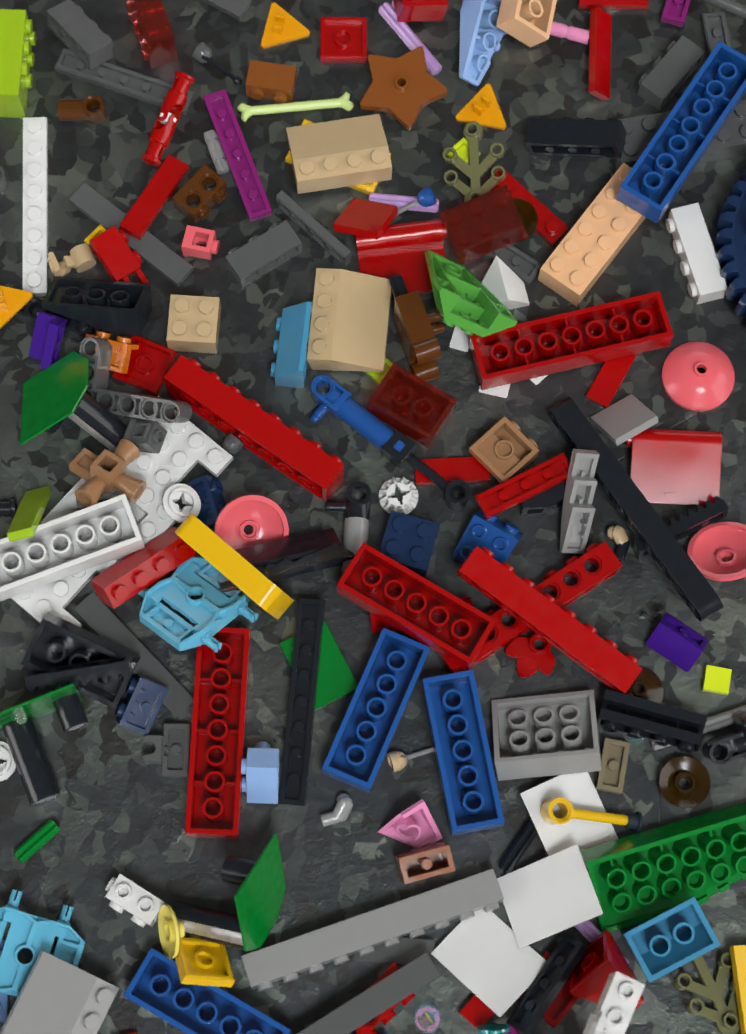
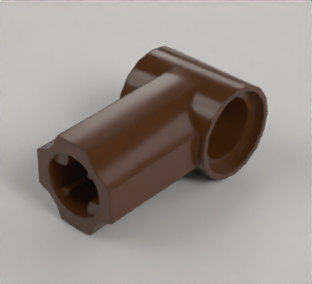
M89 95L85 99H59L58 118L60 121H89L92 124L98 125L107 119V110L103 100L98 95ZM93 108H99L95 112H90Z

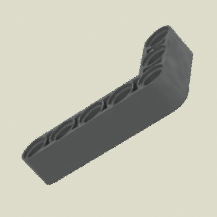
M87 337L83 339L80 344L79 354L89 360L88 388L85 392L91 395L94 400L110 413L163 423H186L192 416V408L185 401L108 389L112 346L105 338ZM132 401L134 402V408H133V409H132V407H131ZM154 404H155V406H156V411H155V413L153 412V405H154ZM175 408H177L178 410L177 417L175 416L174 412Z

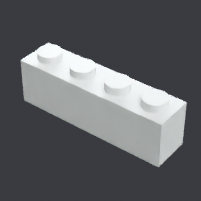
M699 203L671 209L666 219V228L673 235V248L675 253L680 256L681 272L683 276H687L689 282L687 288L690 297H694L696 305L724 298L728 287L725 278L720 276L721 267Z

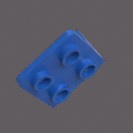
M480 509L474 514L453 552V557L463 563L473 548L476 546L481 548L483 546L494 554L493 558L499 563H506L512 550L520 542L524 534L519 532L520 529L513 523H504L499 520L498 515L486 520Z

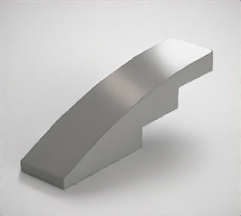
M573 449L563 500L560 533L561 553H585L596 509L592 505L598 482L594 475L600 455L596 450Z

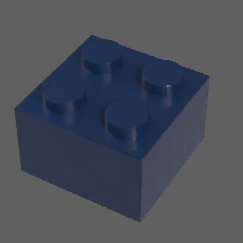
M391 510L379 552L425 578L440 524Z

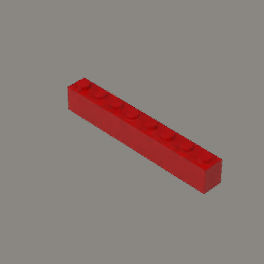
M476 546L472 549L456 571V575L613 691L624 694L628 691L643 669L637 665L639 661L628 653L622 654L617 650V644L608 638L603 640L596 634L597 630L588 623H584V625L575 619L577 615L568 608L564 607L562 609L555 604L556 600L551 595L545 592L541 594L534 588L536 585L526 577L521 579L514 574L515 570L505 562L499 563L493 558L494 554L489 549L483 546L481 548Z

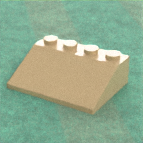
M380 114L286 128L297 194L392 180V163Z
M316 268L307 361L312 370L384 372L392 294L389 279L344 269Z

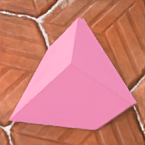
M423 799L399 813L378 831L383 835L415 848L434 844L443 838Z

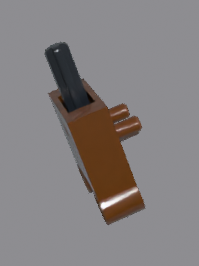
M393 275V277L389 278V283L395 297L394 326L409 364L413 380L418 385L440 378V372L436 360L442 356L435 335L445 332L444 324L437 322L441 320L442 316L439 311L427 314L419 291L408 293L403 277L401 275Z

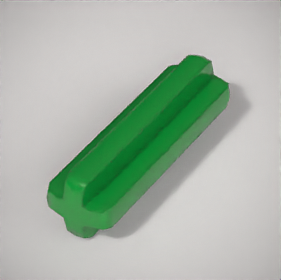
M49 820L13 852L14 856L19 862L24 863L60 831L59 826L53 820Z

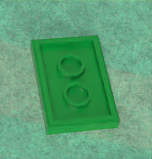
M325 621L323 623L315 711L355 692L358 687ZM295 636L279 643L291 669Z

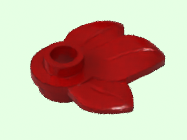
M535 632L528 638H515L506 648V655L517 658L516 669L520 678L530 677L538 669L543 674L550 675L555 666V657L550 651L552 645ZM534 642H542L543 648H535Z

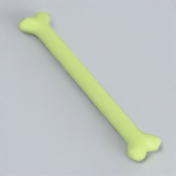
M345 92L339 98L258 106H249L241 102L238 105V111L242 113L241 120L246 122L253 115L329 108H343L350 111L354 105L349 100L350 94Z

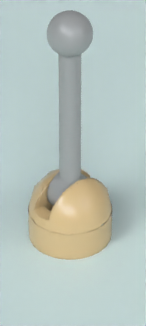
M434 747L408 755L399 750L387 753V761L392 773L404 769L409 759L434 752Z

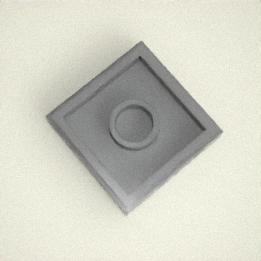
M632 394L590 417L592 424L616 446L659 422L657 415Z

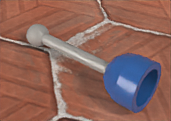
M427 186L421 189L417 194V200L398 209L397 215L418 204L423 207H430L436 204L437 200L431 188Z

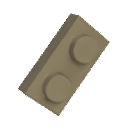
M609 738L604 739L601 753L602 771H598L596 790L622 794L630 749L629 742Z

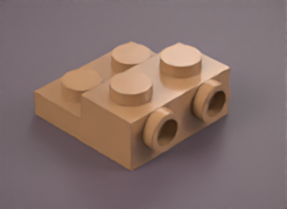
M505 416L469 448V452L500 483L524 470L537 458L540 451L536 442L530 437L526 438L520 432L521 429L518 424L513 420L509 421Z

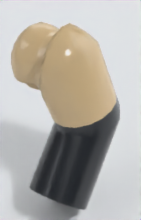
M619 525L610 526L607 530V536L610 539H614L616 543L614 554L621 563H624L630 546V540L623 527Z

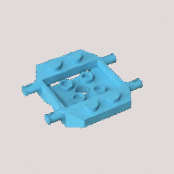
M191 557L179 565L170 578L161 580L150 589L145 588L138 593V595L144 598L139 614L140 622L178 651L207 645L214 652H218L222 647V643L212 636L238 615H243L253 623L254 620H257L258 613L248 607L250 597L243 591L231 590L221 593L219 584L229 581V579L203 557ZM191 596H202V598L197 600L190 598ZM164 600L171 606L172 609L179 611L181 614L187 617L191 623L196 624V626L193 627L192 625H190L176 613H174L165 605H163L160 601Z
M12 889L8 904L0 908V943L7 922L11 923L0 956V992L18 997L41 950L50 954L55 936L58 937L53 956L75 967H78L85 942L70 926L69 921L74 909L73 907H69L65 916L68 906L63 905L57 922L19 911L18 905L23 892L18 891L14 901L17 890ZM22 948L30 949L33 954L32 960L27 964H22L17 959V953Z

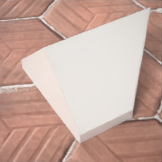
M496 255L482 284L509 310L529 306L530 303L524 282Z

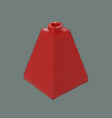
M607 930L587 946L588 950L569 977L570 993L572 995L598 1003L610 974L617 971L638 981L612 935ZM642 994L639 998V1001L635 1009H637L644 1000Z

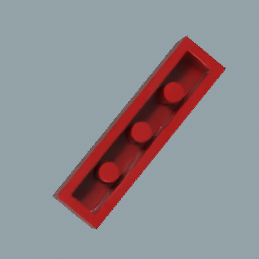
M172 526L144 545L145 548L131 553L90 581L100 601L115 609L196 555L195 550L175 533L177 528Z

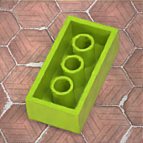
M0 9V117L26 118L28 88H32L33 83L30 67H34V53L31 50L32 46L36 45V32L33 31L32 19H28L26 10Z

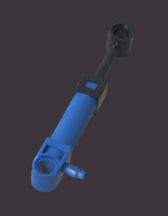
M319 375L311 382L312 400L319 407L310 417L311 422L316 423L326 412L336 420L339 417L380 449L382 456L396 467L402 469L409 463L444 491L445 503L450 509L459 511L467 507L471 490L466 482L454 480L449 483L414 456L417 445L399 430L395 432L352 399V394L331 377ZM321 387H326L329 389V392L320 394L317 390ZM459 491L464 497L459 500L454 499L451 493Z

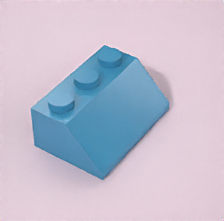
M303 302L283 308L282 317H277L276 331H280L279 340H274L273 354H277V360L272 362L270 377L275 379V386L304 388L312 302Z
M695 897L622 934L649 983L720 946Z

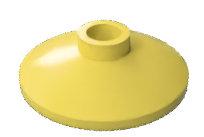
M164 904L160 907L158 914L159 938L165 955L169 959H173L178 954L180 938L185 936V928L182 921L178 922L171 906Z

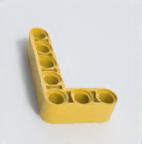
M192 513L175 531L182 540L277 620L294 602L289 595L270 581Z

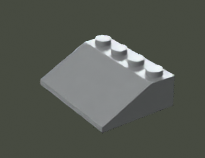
M594 690L491 700L494 762L498 781L602 771Z
M41 950L0 1034H97L119 988Z

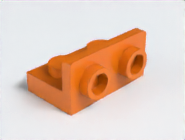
M96 330V334H86L85 338L97 337L107 339L112 346L110 370L127 374L131 351L139 349L138 344L131 343L132 338L117 336V339L110 337L111 333Z

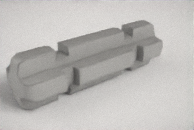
M206 131L204 139L217 173L222 175L229 172V165L225 159L216 131Z

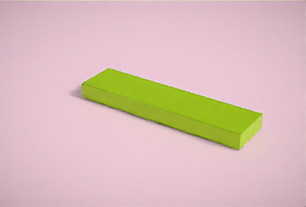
M49 486L25 492L7 532L9 541L13 542L34 536L52 494Z

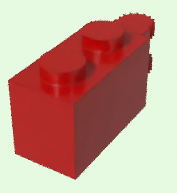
M114 225L90 240V247L113 281L131 282L129 277L135 274L140 283L149 284L141 271L140 263L142 259L135 249L131 251L127 245L129 240L122 229L118 231Z

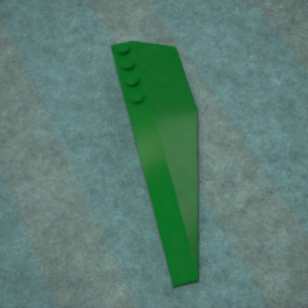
M746 802L580 850L603 914L596 917L601 933L605 930L612 932L649 921L692 897H695L698 904L701 905L709 900L708 897L715 893H722L730 888L729 885L740 879L745 880Z

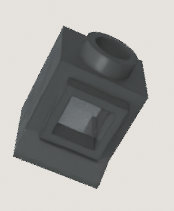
M131 418L123 439L134 443L142 453L159 454L168 431L156 421H139Z

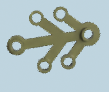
M472 121L467 123L463 130L465 138L469 141L470 165L458 156L454 148L448 147L443 151L444 160L447 163H452L470 178L471 188L459 180L458 174L454 170H448L444 174V180L448 186H453L465 196L464 202L469 210L477 212L487 206L488 193L498 182L506 178L505 169L497 165L491 170L492 176L482 186L480 183V178L497 159L504 156L505 149L501 143L492 144L490 153L480 163L479 141L483 137V129L478 122ZM475 127L477 128V131L475 133H469V129ZM495 148L502 149L499 154L493 153ZM453 152V158H446L448 153ZM498 170L503 172L500 177L494 176ZM450 175L455 176L453 181H448L447 178ZM474 196H480V200L478 202L472 201V198Z
M726 952L717 958L718 968L715 979H713L701 955L692 960L704 985L692 981L691 976L687 973L677 975L674 979V985L680 991L687 990L712 1001L716 1009L707 1008L701 999L694 998L686 1004V1010L690 1015H698L714 1022L716 1029L721 1034H736L740 1030V1020L737 1013L738 1006L734 979L729 983L731 993L727 1005L722 998L729 969L732 968L730 953ZM724 957L729 960L728 966L723 961ZM681 977L686 980V986L681 985ZM693 1002L698 1005L697 1012L692 1008ZM727 1017H729L732 1022L731 1026H729L726 1022Z

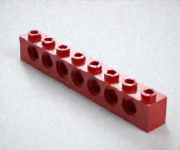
M606 541L600 545L596 542L586 548V554L580 558L574 556L564 563L565 567L557 572L554 569L543 577L544 581L534 588L541 594H543L544 590H552L556 595L554 598L556 600L555 604L563 609L620 572L623 565ZM584 564H594L597 571L588 572ZM567 576L573 577L576 585H567L563 578ZM502 608L496 612L490 610L486 614L497 620L492 631L494 638L486 641L471 668L531 629ZM503 617H510L513 619L514 625L507 627L502 624L501 619ZM437 652V656L450 674L468 671Z

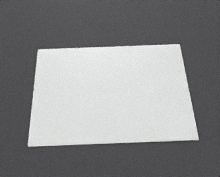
M588 772L559 775L520 793L548 856L576 844L579 850H583L618 839L612 824L571 818L565 824L552 825L546 823L541 816L542 804L548 799L560 797L569 800L573 808L606 812ZM557 804L553 807V814L556 818H559L561 815V808Z
M577 844L497 878L504 897L503 904L519 949L603 914Z
M484 909L474 912L475 917L461 921L431 954L495 1014L501 1017L532 984L547 961L529 945L519 949L513 930L492 911L485 913Z

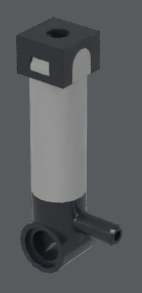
M355 481L349 485L346 492V503L327 501L325 504L326 511L345 513L342 547L347 550H342V556L356 555L363 542L368 545L371 489L368 484L362 481ZM360 492L365 495V498L357 501L353 499V494ZM352 559L344 561L343 565H341L340 579Z

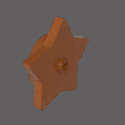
M419 46L398 58L368 55L372 83L360 102V109L384 112L394 117L410 131L425 105L448 95V89L427 72L423 46Z

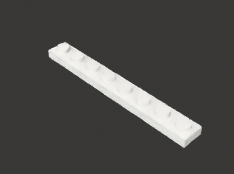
M47 117L23 118L22 290L31 292L33 297L46 296L48 291Z

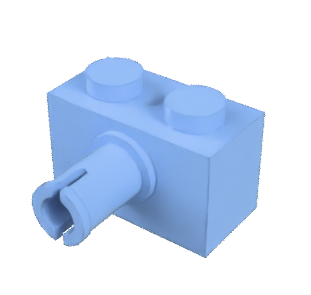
M258 742L254 745V748L247 749V758H242L241 774H246V777L242 776V792H246L247 803L278 804L279 749L270 748L267 742Z

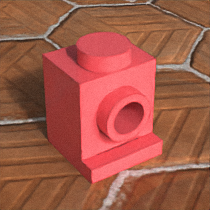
M187 225L181 246L183 256L211 260L212 254L217 255L220 241L216 240V232Z

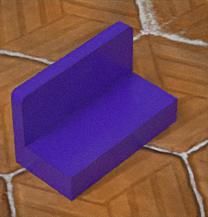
M43 311L37 314L29 356L41 360L40 369L44 370L59 359L67 319Z
M666 612L646 642V645L688 672L703 652L709 640Z

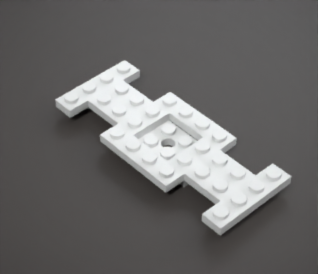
M154 404V405H153V412L155 413V411H156V406H155V404ZM175 410V416L177 417L178 411ZM190 421L186 423L157 422L168 431L160 453L140 452V456L126 466V475L146 482V487L141 497L135 503H131L128 500L144 545L177 522L174 519H169V515L166 511H163V501L161 499L164 496L165 490L174 484H179L197 463H200L214 476L218 477L233 460L232 455ZM81 478L40 523L44 524L78 511L74 492L88 481ZM117 489L111 495L105 492L99 500L114 498L122 495V493ZM130 554L11 597V599L39 623H41L45 614L49 612L81 627L82 624L64 608L96 573L98 575Z

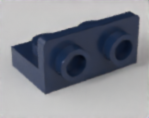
M203 475L186 483V485L192 487L200 498L201 509L197 518L207 527L212 528L215 525L217 516L227 503L222 494L223 486L216 477Z
M137 673L135 678H131L126 686L125 692L128 694L124 702L120 701L115 710L116 721L121 726L145 736L148 735L169 689Z

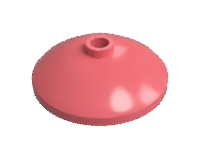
M694 341L684 343L669 353L662 367L661 380L666 394L675 404L690 411L703 412L715 409L727 400L734 387L735 372L730 359L721 349L706 342ZM697 368H703L705 373H699Z
M249 494L237 497L223 507L217 516L214 533L235 550L288 538L289 526L286 515L274 501L265 496ZM246 525H251V531L245 533L244 527Z
M738 522L714 523L702 528L691 538L687 554L705 578L715 581H733L746 577L745 524Z

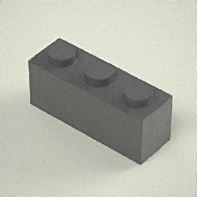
M65 0L46 11L48 28L89 70L113 58V41L108 34H104L99 29L97 23L93 19L90 20L84 14L83 9L79 5H75L71 0Z
M684 35L677 42L675 40L672 41L666 50L667 54L663 58L660 56L654 62L653 70L649 74L645 73L638 82L640 87L637 95L659 111L701 64L705 53L702 48Z
M287 220L282 223H275L267 232L250 238L244 246L240 248L235 247L230 250L227 256H225L226 267L240 287L244 288L302 253V241Z

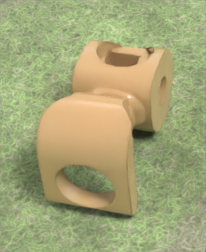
M85 243L73 247L70 250L69 256H63L62 262L57 261L54 252L47 254V262L54 277H64L71 271V268H75L78 273L91 269L97 263L89 244Z

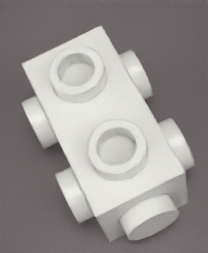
M119 874L118 878L113 877L105 889L108 892L105 897L110 900L108 906L121 914L126 910L133 915L130 920L142 928L146 924L153 927L158 919L160 907L166 904L121 874Z

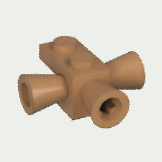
M121 439L113 453L104 449L99 456L83 448L69 464L70 471L88 481L75 490L74 493L78 501L84 506L90 507L97 504L103 491L111 495L117 489L122 494H125L131 503H135L143 494L146 482L126 475L125 470L128 464L140 456L137 446L127 439Z

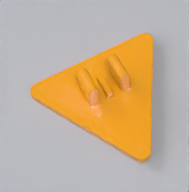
M277 3L271 4L261 41L263 49L310 36V31Z
M486 84L455 117L456 121L469 123L474 121L478 122L481 126L501 130L506 129L505 120L490 84Z
M0 286V329L33 298L31 292Z

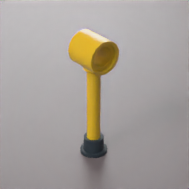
M562 797L546 800L542 804L540 811L543 820L552 825L565 824L572 818L624 825L625 828L633 829L637 833L642 827L641 812L637 811L635 814L626 813L621 815L573 808L569 800ZM555 804L561 808L559 818H556L553 814Z

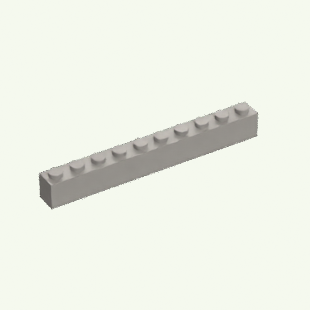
M490 869L241 957L252 990L257 988L258 992L274 987L273 982L282 979L284 983L299 978L298 974L308 970L309 974L324 970V964L334 962V965L345 963L350 960L349 956L359 952L360 957L375 952L374 946L384 943L385 948L400 943L399 937L409 935L410 939L424 935V930L434 926L435 930H439L449 926L450 920L459 918L460 921H465L475 917L474 912L484 909L485 913L500 908L499 903L503 902L504 897L494 870Z

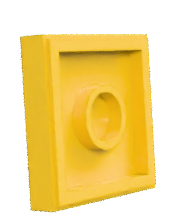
M180 938V947L175 960L181 984L232 988L235 980L225 945L196 938Z

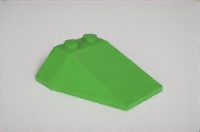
M426 250L425 257L436 309L441 314V320L450 327L456 325L468 335L476 334L481 337L511 328L517 324L518 321L509 309L465 266L431 250Z

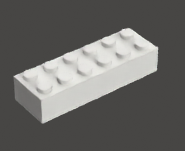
M119 495L38 525L32 537L13 542L9 541L8 537L0 539V602L145 548L126 495Z

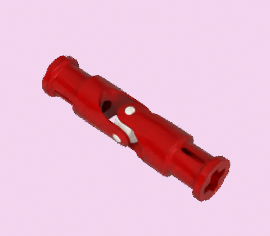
M180 71L175 72L174 83L171 90L167 91L157 120L148 138L149 145L145 154H142L141 157L142 161L155 167H160L161 157L171 142L176 125L188 99L186 95L190 85H193L195 80L192 76Z

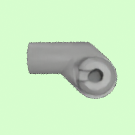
M343 793L337 797V804L333 811L320 814L323 827L344 822L353 808V801L348 794Z

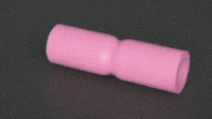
M552 21L550 35L587 45L590 31Z

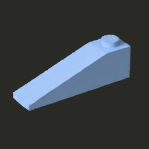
M463 0L460 10L459 78L474 86H479L491 64L490 59L493 53L499 50L501 46L500 41L504 34H508L496 27L501 0Z

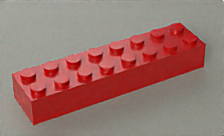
M657 291L516 324L511 328L486 337L473 334L472 336L470 335L469 348L481 390H486L668 347L671 344L673 332L661 293Z
M181 355L164 376L167 395L175 400L187 402L191 406L192 412L224 434L231 433L244 444L243 447L323 502L329 501L343 483L344 465L339 457L334 454L328 455L322 451L323 448L314 440L308 441L303 438L302 433L295 427L290 426L288 428L276 414L272 412L268 414L263 411L257 401L251 398L247 400L241 396V392L235 386H227L222 383L221 378L212 371L206 372L203 370L200 363L191 357L187 359Z
M224 627L212 636L222 643V647L218 652H214L207 645L198 646L196 652L185 834L187 837L239 839L243 776L241 774L242 758H244L251 633L250 628Z

